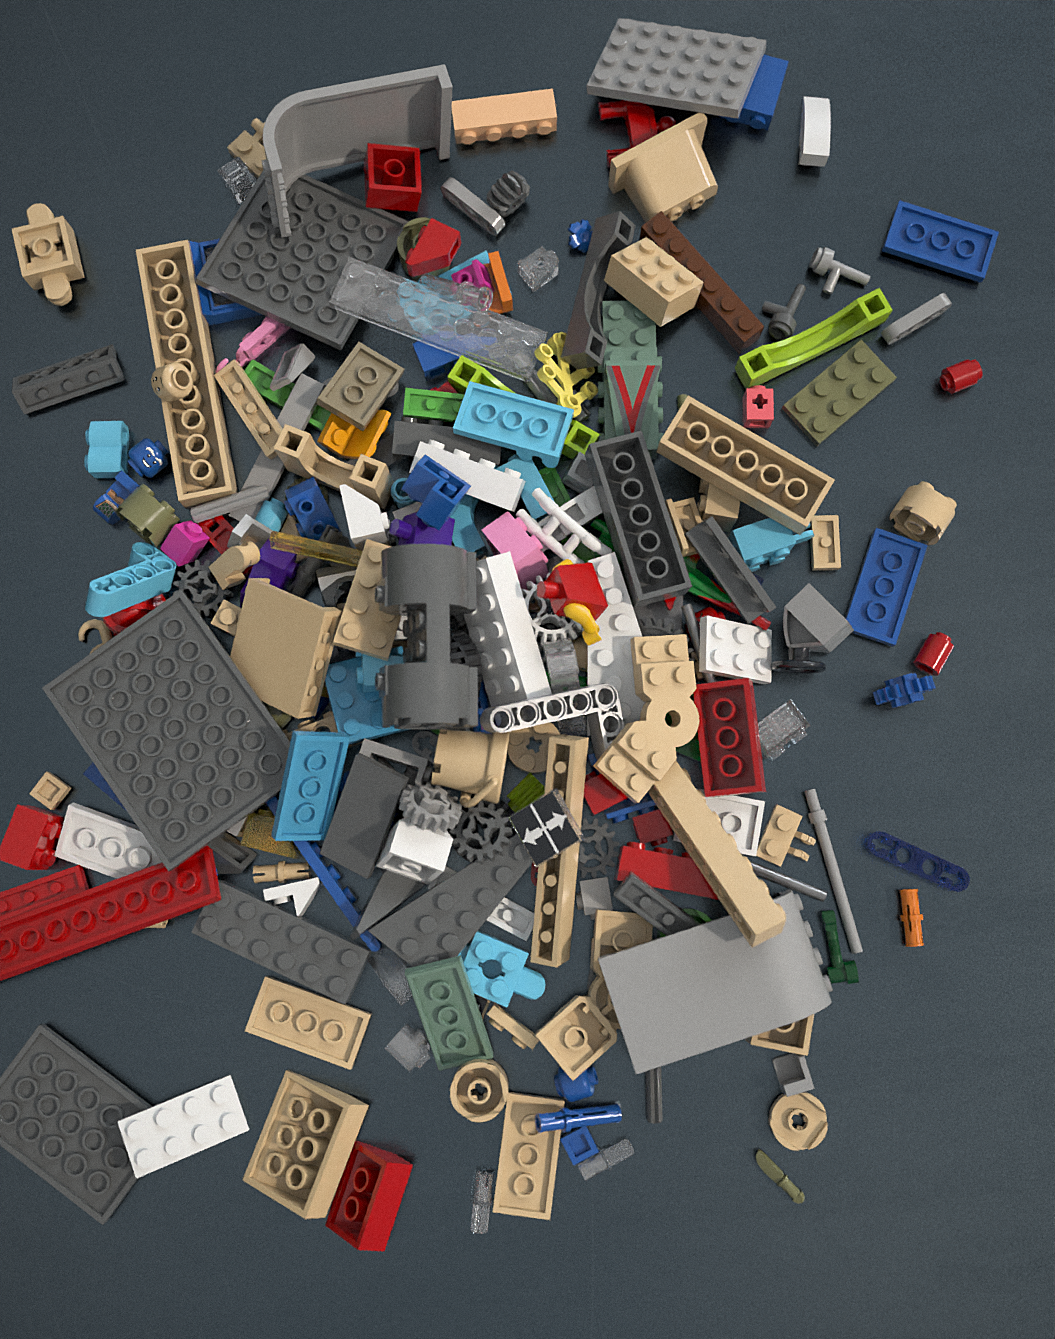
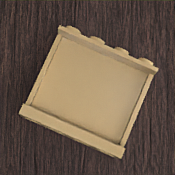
M249 578L230 657L261 701L297 719L316 716L334 647L333 640L343 611L335 607L323 608L270 585V579Z

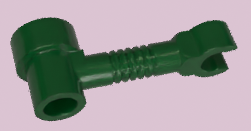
M833 910L822 911L823 924L831 954L832 966L826 967L830 983H859L855 961L843 962L835 912Z

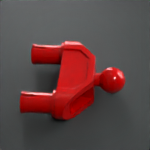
M627 100L599 103L600 120L623 117L626 120L630 144L629 148L606 151L608 167L611 165V159L656 136L657 133H661L676 125L675 119L671 116H664L656 123L654 110L645 103Z

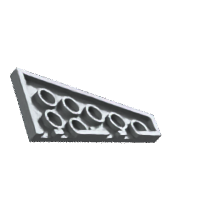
M516 833L508 838L511 843L510 846H502L503 856L498 853L494 854V862H491L489 857H485L483 864H480L478 859L474 860L383 921L369 928L368 931L412 967L456 957L531 865L533 859L519 833Z

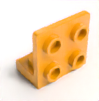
M378 410L364 431L331 413L317 442L341 458L359 459L360 454L371 457L376 450V444L381 434L388 426L391 413L387 410Z

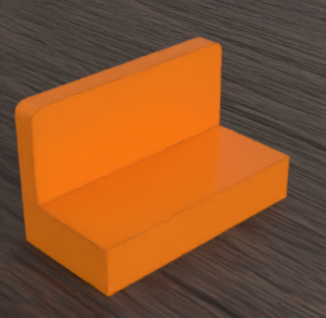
M498 251L488 253L489 263L483 264L488 269L495 290L478 299L483 318L513 310V299Z

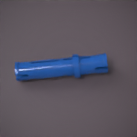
M617 1103L569 1110L567 1107L560 1108L558 1112L537 1113L535 1115V1127L538 1133L554 1130L569 1132L571 1128L619 1123L622 1117L621 1109Z

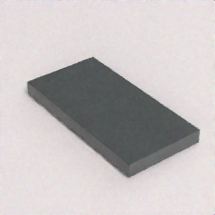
M362 753L357 754L320 854L366 879L370 878L409 777Z

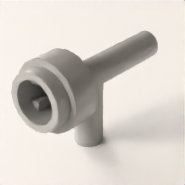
M818 247L815 250L809 263V267L813 268L812 271L823 276L828 269L831 270L823 287V292L832 294L840 275L865 286L869 282V275L833 260V250L827 247Z

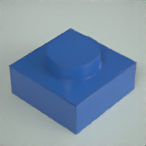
M587 1126L577 1127L560 1137L573 1166L599 1152Z

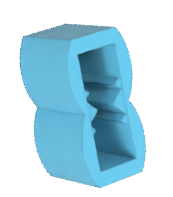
M91 421L89 429L86 430L85 434L86 443L90 446L88 455H85L84 458L86 470L94 478H115L121 470L127 474L128 426L123 421Z

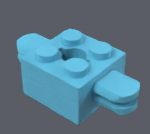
M767 518L732 530L728 539L751 572L760 569L759 565L769 562L770 565H775L784 561L785 556L790 554V550L795 544L807 541L815 535L813 530L805 531L801 535L796 534L775 520Z
M478 930L472 943H467L458 955L462 957L473 993L502 1006L508 1007L513 993L533 1000L539 998L545 991L544 977L540 973L524 967L529 951Z

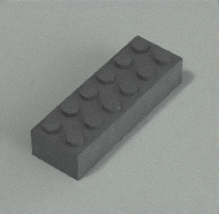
M642 431L590 443L586 450L585 458L633 608L686 594L692 587Z
M218 880L221 900L203 907L191 933L343 1004L350 1001L372 954L368 946L303 916L297 917L296 913L277 904L274 905L271 901H265L264 898L228 881Z

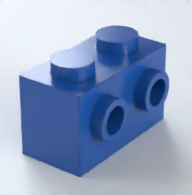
M314 477L285 490L287 500L283 501L290 516L296 515L299 523L295 525L302 539L307 537L311 545L317 543L327 525H331L340 531Z

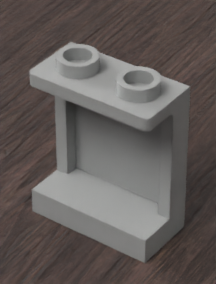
M364 738L359 753L375 761L377 757H383L388 761L419 770L415 783L419 782L422 786H425L426 782L431 784L432 772L435 769H433L432 762L429 759Z

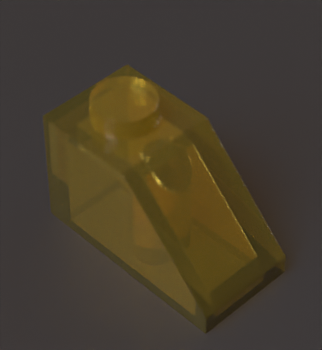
M259 809L257 814L251 813L248 815L240 845L299 859L300 852L293 841H275L271 836L275 820L273 812Z

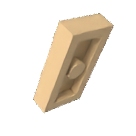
M838 515L813 516L810 521V530H813L815 535L810 539L812 571L839 570L841 568Z
M494 1002L487 1012V1015L491 1017L489 1023L501 1032L504 1028L513 1034L511 1039L521 1048L525 1049L528 1046L533 1050L539 1042V1039L534 1035L535 1033Z

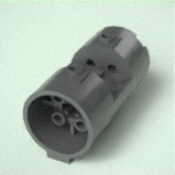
M408 544L382 550L381 581L379 585L375 586V602L379 603V611L391 615L407 616V620L403 622V636L407 637V648H404L403 663L385 665L375 675V689L379 691V698H382V727L390 728V725H394V729L448 728V726H452V728L478 726L477 667L450 663V615L470 614L477 610L476 552H468L460 547L442 544Z

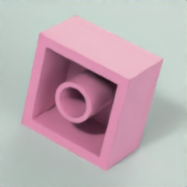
M507 511L481 530L493 556L506 552L511 553L521 589L528 590L526 586L528 581L536 584V576L539 575L543 579L549 573L546 563L549 561L541 550L543 549L542 544L535 535L530 537L526 533L527 527L519 517L514 519Z

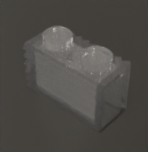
M791 699L758 722L763 760L769 756L772 760L776 759L786 751L783 747L789 741L795 744L808 735L805 729L811 725Z

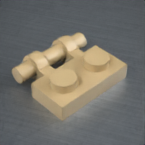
M258 118L254 119L251 123V127L257 131L253 136L245 130L227 147L229 153L257 178H259L263 171L261 160L266 159L265 150L262 146L265 123H262Z

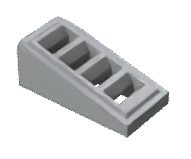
M303 343L284 352L270 384L272 391L293 382L315 359V355Z

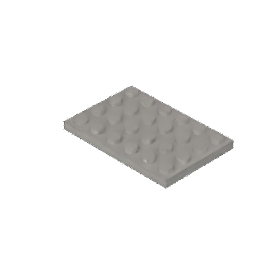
M619 18L587 83V94L738 119L766 51L767 40Z

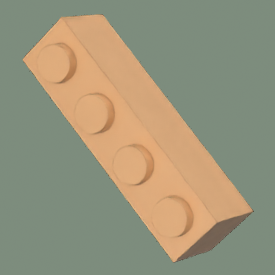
M553 89L452 101V118L456 144H472L475 141L482 140L496 141L506 137L521 138L530 134L545 135L557 131V114Z

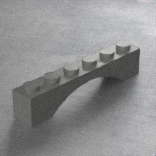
M620 211L598 217L595 220L561 358L577 370L600 366L603 362L607 339L603 334L601 325V307L607 287L604 279L611 255L631 245L636 227Z

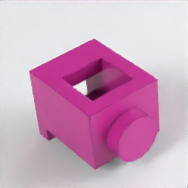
M477 259L473 260L471 265L451 275L453 283L450 284V290L456 299L459 298L467 305L495 291L487 267Z

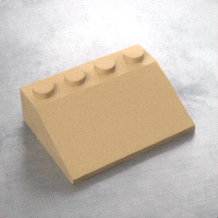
M286 1070L243 1181L304 1219L325 1218L369 1105L337 1089L293 1071Z

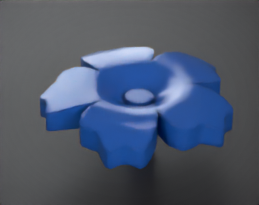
M582 219L580 223L569 224L568 231L573 234L569 236L570 241L568 245L572 249L578 247V250L583 253L588 251L593 232L590 231L592 226L587 220Z

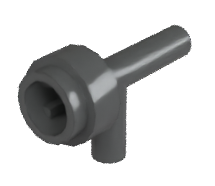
M803 284L796 285L786 307L768 301L764 302L762 311L774 314L768 325L769 334L773 338L782 341L792 336L797 326L793 315L806 290Z

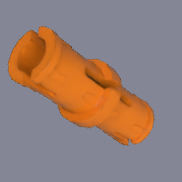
M918 889L899 890L903 915H900V921L904 922L905 946H924L921 920L924 919L923 914H920Z

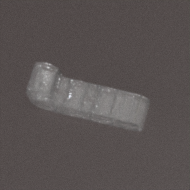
M571 637L543 642L551 693L580 688L578 678L579 666ZM574 696L572 700V704L575 709L579 705V701L576 696ZM585 715L557 721L560 734L573 736L587 735Z

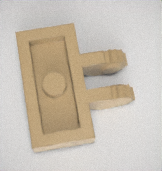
M775 805L759 841L756 857L778 867H781L787 853L803 861H808L809 855L806 852L790 847L793 837L807 845L814 846L816 842L811 836L797 831L803 816L782 806Z

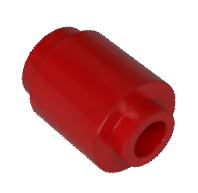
M966 359L942 370L939 378L940 385L945 391L951 394L975 385L982 378V368L975 359Z

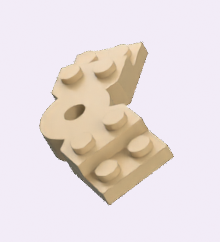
M686 634L633 637L630 639L635 694L645 704L641 710L640 721L627 723L593 767L634 803H639L655 781H660L677 759L676 747L687 744L698 730V710L694 702L689 698L696 690L694 661H689ZM666 713L672 718L671 726H668L665 722Z
M596 910L590 968L597 977L589 988L588 996L576 995L555 1013V1016L534 1034L572 1081L617 1042L616 1029H621L614 1006L611 1003V997L598 958L652 941L653 925L637 913Z

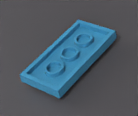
M292 732L271 835L275 841L325 840L333 818L350 739L346 733Z

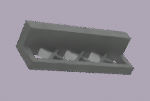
M113 344L14 377L12 393L23 413L27 414L124 381V374L116 360V350Z
M713 516L705 518L684 533L687 540L746 623H750L764 612H771L776 608Z

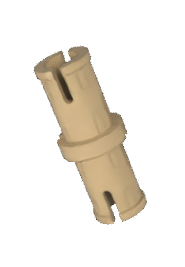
M279 861L276 865H254L253 874H265L253 876L254 883L270 881L286 883L287 880L311 879V871L300 872V870H309L311 866L308 862L286 864L285 861Z

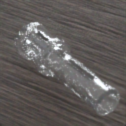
M429 273L423 274L419 283L426 284L420 285L422 290L456 299L460 305L465 307L472 305L482 312L487 311L493 301L491 288L486 286L479 288L469 281L457 283Z

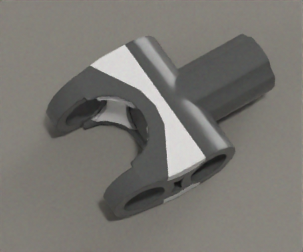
M343 535L336 542L328 556L330 567L316 569L321 597L325 607L337 608L339 598L349 593L359 561L354 562L349 538Z

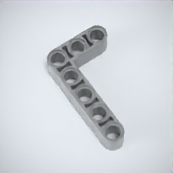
M610 684L590 685L489 707L482 712L480 717V723L485 731L505 733L587 714L594 754L597 760L624 728L619 696L615 687ZM600 690L604 695L602 703H600L598 700V693ZM574 696H576L579 701V705L576 709L573 707L572 704ZM549 701L553 705V712L551 715H549L546 710V706ZM522 707H525L527 710L525 721L520 717ZM496 712L501 716V724L498 727L493 722ZM605 718H607L609 722V727L607 731L604 729L603 726Z

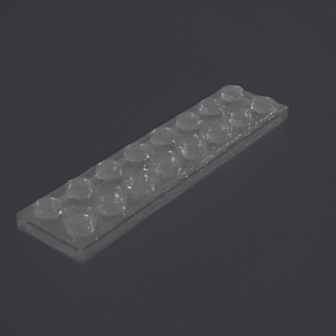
M352 257L348 258L329 301V306L333 309L459 357L463 355L475 363L529 383L538 360L534 352L542 343H545L548 334L546 331Z

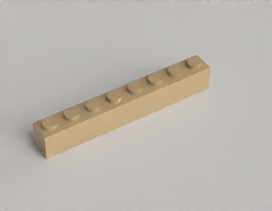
M566 734L549 737L544 796L553 792L577 834L579 841L543 861L538 866L530 961L556 968L570 958L589 740L588 737Z
M675 760L662 779L655 781L648 790V793L751 948L782 933L786 922L785 912L778 903L775 904L772 900L765 882L761 879L759 880L754 874L751 862L746 856L741 855L733 836L725 832L717 813L711 812L706 804L703 793L699 789L696 790L693 786L687 770L681 768Z

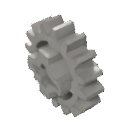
M416 782L414 786L408 785L399 801V809L404 811L403 817H410V823L412 825H419L422 830L429 827L432 833H435L437 828L443 833L448 828L453 830L462 814V805L457 803V797L449 796L450 790H444L441 786L431 787L429 782H426L425 786H422L419 782Z

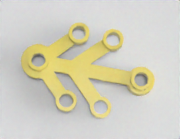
M559 332L555 333L547 341V344L542 343L535 350L536 358L544 364L538 370L537 375L558 398L556 405L574 409L573 418L581 413L580 404L596 396L598 389L594 383L587 381L580 388V392L573 395L572 386L582 379L591 377L595 373V369L590 367L576 370L570 374L569 363L561 358L567 334ZM553 354L557 356L558 366L551 358ZM554 378H556L557 381L561 384V387L557 384Z

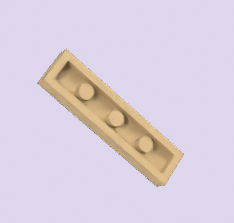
M234 359L217 372L214 377L265 455L272 460L277 456L274 446L282 432V427L239 362Z

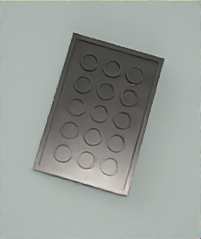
M43 1023L37 1027L0 1077V1146L104 1225L138 1180V1178L136 1179L118 1121L152 1106Z

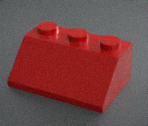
M355 1141L341 1176L325 1226L357 1250L385 1251L413 1165L394 1153Z

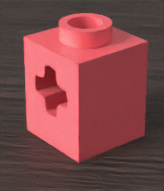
M762 385L747 388L742 398L743 427L769 428L774 420L773 389H766Z

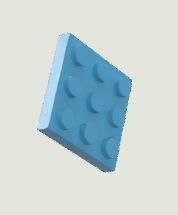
M403 647L391 648L390 655L403 657ZM361 657L329 664L325 685L337 732L346 733L350 737L349 744L362 742L364 738L370 740L410 730L394 729V725H390V728L382 727V698H379V692H363L362 684H357L356 668L361 667Z

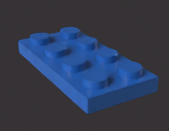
M899 200L882 251L981 283L985 278L999 232Z
M879 528L873 530L845 619L854 629L852 633L891 647L896 645L928 545Z

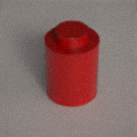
M941 632L929 634L913 664L925 673L938 676L954 648L951 638Z

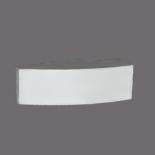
M803 97L799 138V164L822 167L826 165L829 157L831 128L829 99Z

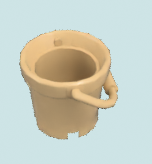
M441 728L434 759L435 770L432 772L431 785L461 791L460 803L466 808L476 805L482 799L497 804L501 793L510 732L489 733Z

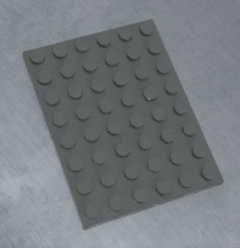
M182 590L42 687L168 871L174 870L281 791L291 741Z

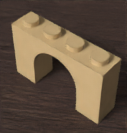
M287 424L284 425L274 450L288 471L307 479L314 477L317 483L340 491L339 485L345 484L377 503L380 508L385 509L391 496L392 484L394 483L385 463L360 454L355 466L344 463L321 450L314 442L310 433Z

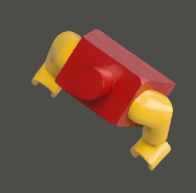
M565 559L552 568L551 574L545 581L538 583L536 592L539 598H548L550 600L553 612L557 616L567 617L581 624L584 641L590 646L602 640L598 634L600 628L595 621L605 611L608 604L593 564H573L571 560Z

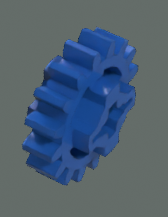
M910 673L884 681L886 687L873 692L876 705L891 702L892 708H897L924 700L922 693L936 688L932 676L917 678L916 673Z

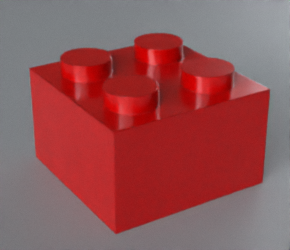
M367 143L364 160L365 205L367 208L417 212L422 193L419 148Z
M17 804L0 846V860L26 870H48L49 866H52L56 860L54 855L65 816L40 807Z

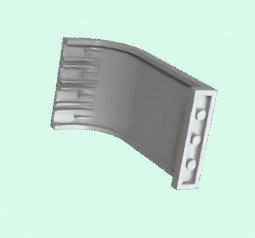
M445 64L298 92L285 98L273 108L263 128V144L266 159L261 161L265 174L264 180L268 192L267 198L271 210L272 224L274 228L279 227L281 238L292 236L286 208L288 207L286 193L290 186L307 173L364 161L367 143L415 147L420 150L436 147L439 160L449 158L452 84Z
M788 889L779 892V896L772 899L785 912L786 922L783 931L751 948L731 916L727 915L598 958L636 1074L785 1026L811 1016L831 1004L829 992L833 991L828 976H823L819 965L823 964L818 948H813L809 938L813 937L809 922L807 920L803 921L800 910H803V905L798 893L793 894V891Z

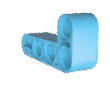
M134 543L127 568L90 582L85 610L92 616L106 617L169 591L177 566L176 562L149 543Z

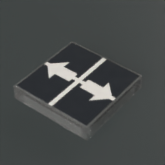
M557 788L508 817L535 867L541 866L585 839Z

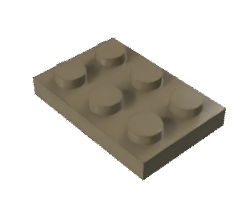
M358 342L321 392L316 404L364 431L402 377L404 368Z

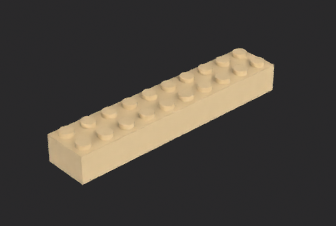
M188 240L137 249L136 255L156 369L170 363H180L190 371L193 379L192 390L187 396L174 401H164L161 399L178 501L186 509H191L238 493L219 383L214 377L216 366L208 322L202 314L190 243Z

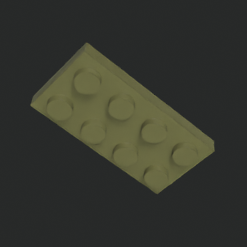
M860 340L786 402L782 409L816 446H819L892 384L897 377Z

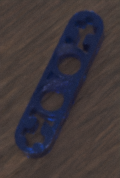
M882 831L871 832L865 838V849L872 856L948 891L960 892L969 885V874L962 867ZM881 837L882 844L892 846L894 842L895 845L890 851L884 848H878L876 851L874 850L875 844L872 843V840ZM902 847L907 848L911 854L909 862L905 864L897 859V852ZM927 859L934 861L936 864V871L933 875H927L923 871L922 866ZM943 872L947 874H956L958 872V878L961 880V883L952 886L953 881L947 877H941V881L938 879Z

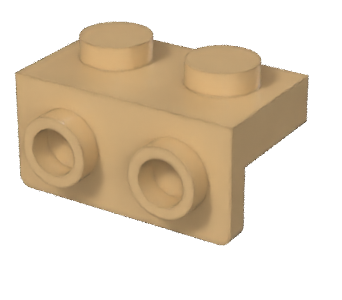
M694 497L673 502L672 499L665 500L682 556L686 557L697 554L684 533L702 521Z

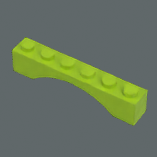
M878 288L854 300L836 314L804 332L776 343L762 345L740 356L734 369L745 389L760 385L885 323L892 312V308L881 289Z
M463 355L460 356L447 376L448 382L458 394H465L469 381L515 393L491 375L484 367ZM572 420L561 453L570 459H573L579 452L585 455L589 444L599 441L600 434L578 421Z

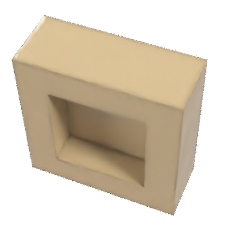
M46 771L29 794L50 810H55L71 790V787L51 772Z

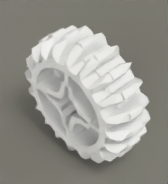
M539 575L536 576V584L538 585L540 581H543ZM528 581L526 583L528 590L521 589L528 614L529 605L534 598L538 601V606L541 609L533 620L529 614L536 640L538 637L541 638L540 645L542 647L546 645V640H551L552 648L556 647L557 639H560L563 645H567L566 636L575 640L577 634L574 630L582 632L581 624L574 620L568 623L565 617L557 616L556 614L552 615V612L551 615L547 614V607L551 606L550 600L548 598H539L536 592L537 585ZM546 623H552L557 628L561 627V629L548 630L542 628V626Z

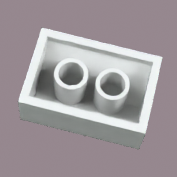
M345 484L339 485L351 540L360 556L367 539L392 547L391 543L396 542L394 535L390 534L391 523L387 512L382 513L377 503Z

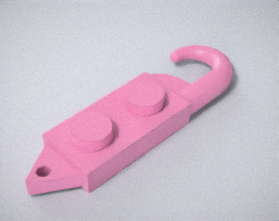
M265 317L262 324L255 331L249 332L244 336L239 344L240 347L236 352L235 360L243 368L252 359L255 360L290 327ZM227 358L219 363L216 373L227 365Z

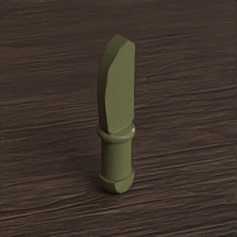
M758 1150L756 1160L763 1172L777 1186L781 1187L792 1198V1201L799 1204L803 1203L805 1196L802 1190H799L762 1150Z

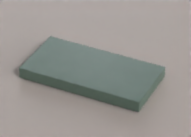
M461 955L407 968L405 976L438 1070L462 1066L466 1062L475 1059H492L494 1052Z

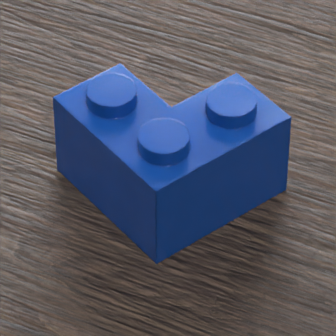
M425 454L416 463L401 490L406 492L412 500L422 503L416 516L421 518L427 526L440 530L457 510L471 485Z

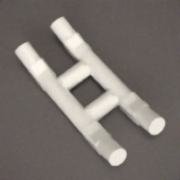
M536 488L532 496L549 515H552L545 526L542 528L524 509H520L516 513V517H519L526 525L527 531L535 535L562 560L569 559L573 564L584 563L574 553L572 554L581 541L585 546L601 556L612 552L611 548L587 532L559 508L540 488ZM560 523L573 533L564 546L551 536Z

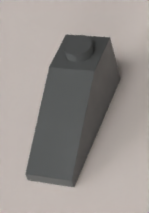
M381 869L382 876L376 881L350 934L351 939L355 940L412 897L425 884Z

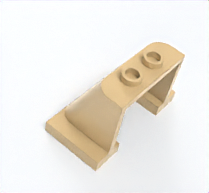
M699 112L611 159L608 187L613 194L625 189L645 223L660 211L670 221H674L690 208L696 209L705 200L716 195L718 185L701 147L708 120L704 113Z

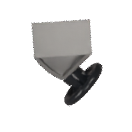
M810 583L784 606L783 628L786 644L789 647L787 656L789 660L775 661L771 664V669L776 672L795 674L824 672L827 668L826 665L822 662L810 661V651L830 653L854 631L850 623Z

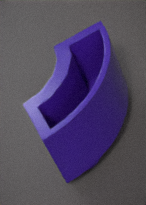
M268 538L259 550L260 560L257 564L253 565L249 578L270 579V585L286 591L290 579L294 578L299 568V564L296 563L297 551ZM248 580L240 592V608L243 605Z

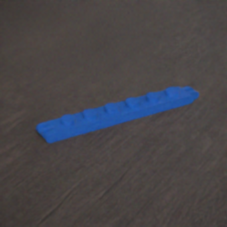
M278 794L266 802L274 815H276L279 800ZM293 841L354 927L361 914V911L354 903L357 898L348 886L344 888L338 880L341 878V875L333 864L328 866L322 858L323 855L320 854L321 846L316 841L313 843L311 841ZM368 930L360 935L371 951L376 952L382 948V942Z

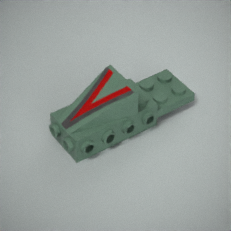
M603 301L602 330L607 339V345L602 365L598 366V373H602V382H598V398H603V407L598 408V424H603V433H599V441L642 431L651 460L656 459L658 445L663 437V433H659L658 423H663V407H658V398H662L663 385L662 382H658L659 373L662 372V356H657L656 323L629 301Z

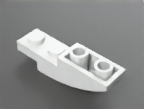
M592 486L559 507L582 527L603 514L595 486ZM548 515L547 517L538 522L542 526V528L549 521L552 515ZM560 523L551 536L560 542L572 534V532ZM540 541L543 546L542 552L548 550L549 548Z

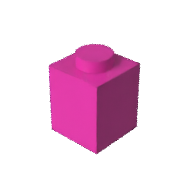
M189 520L174 525L160 549L170 559L175 561L178 566H182L197 559L208 542L209 537L198 524Z

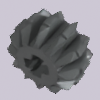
M509 171L503 174L491 186V190L487 193L486 202L500 216L507 217L524 203L525 198L529 195L530 186L522 175L520 176L517 172Z

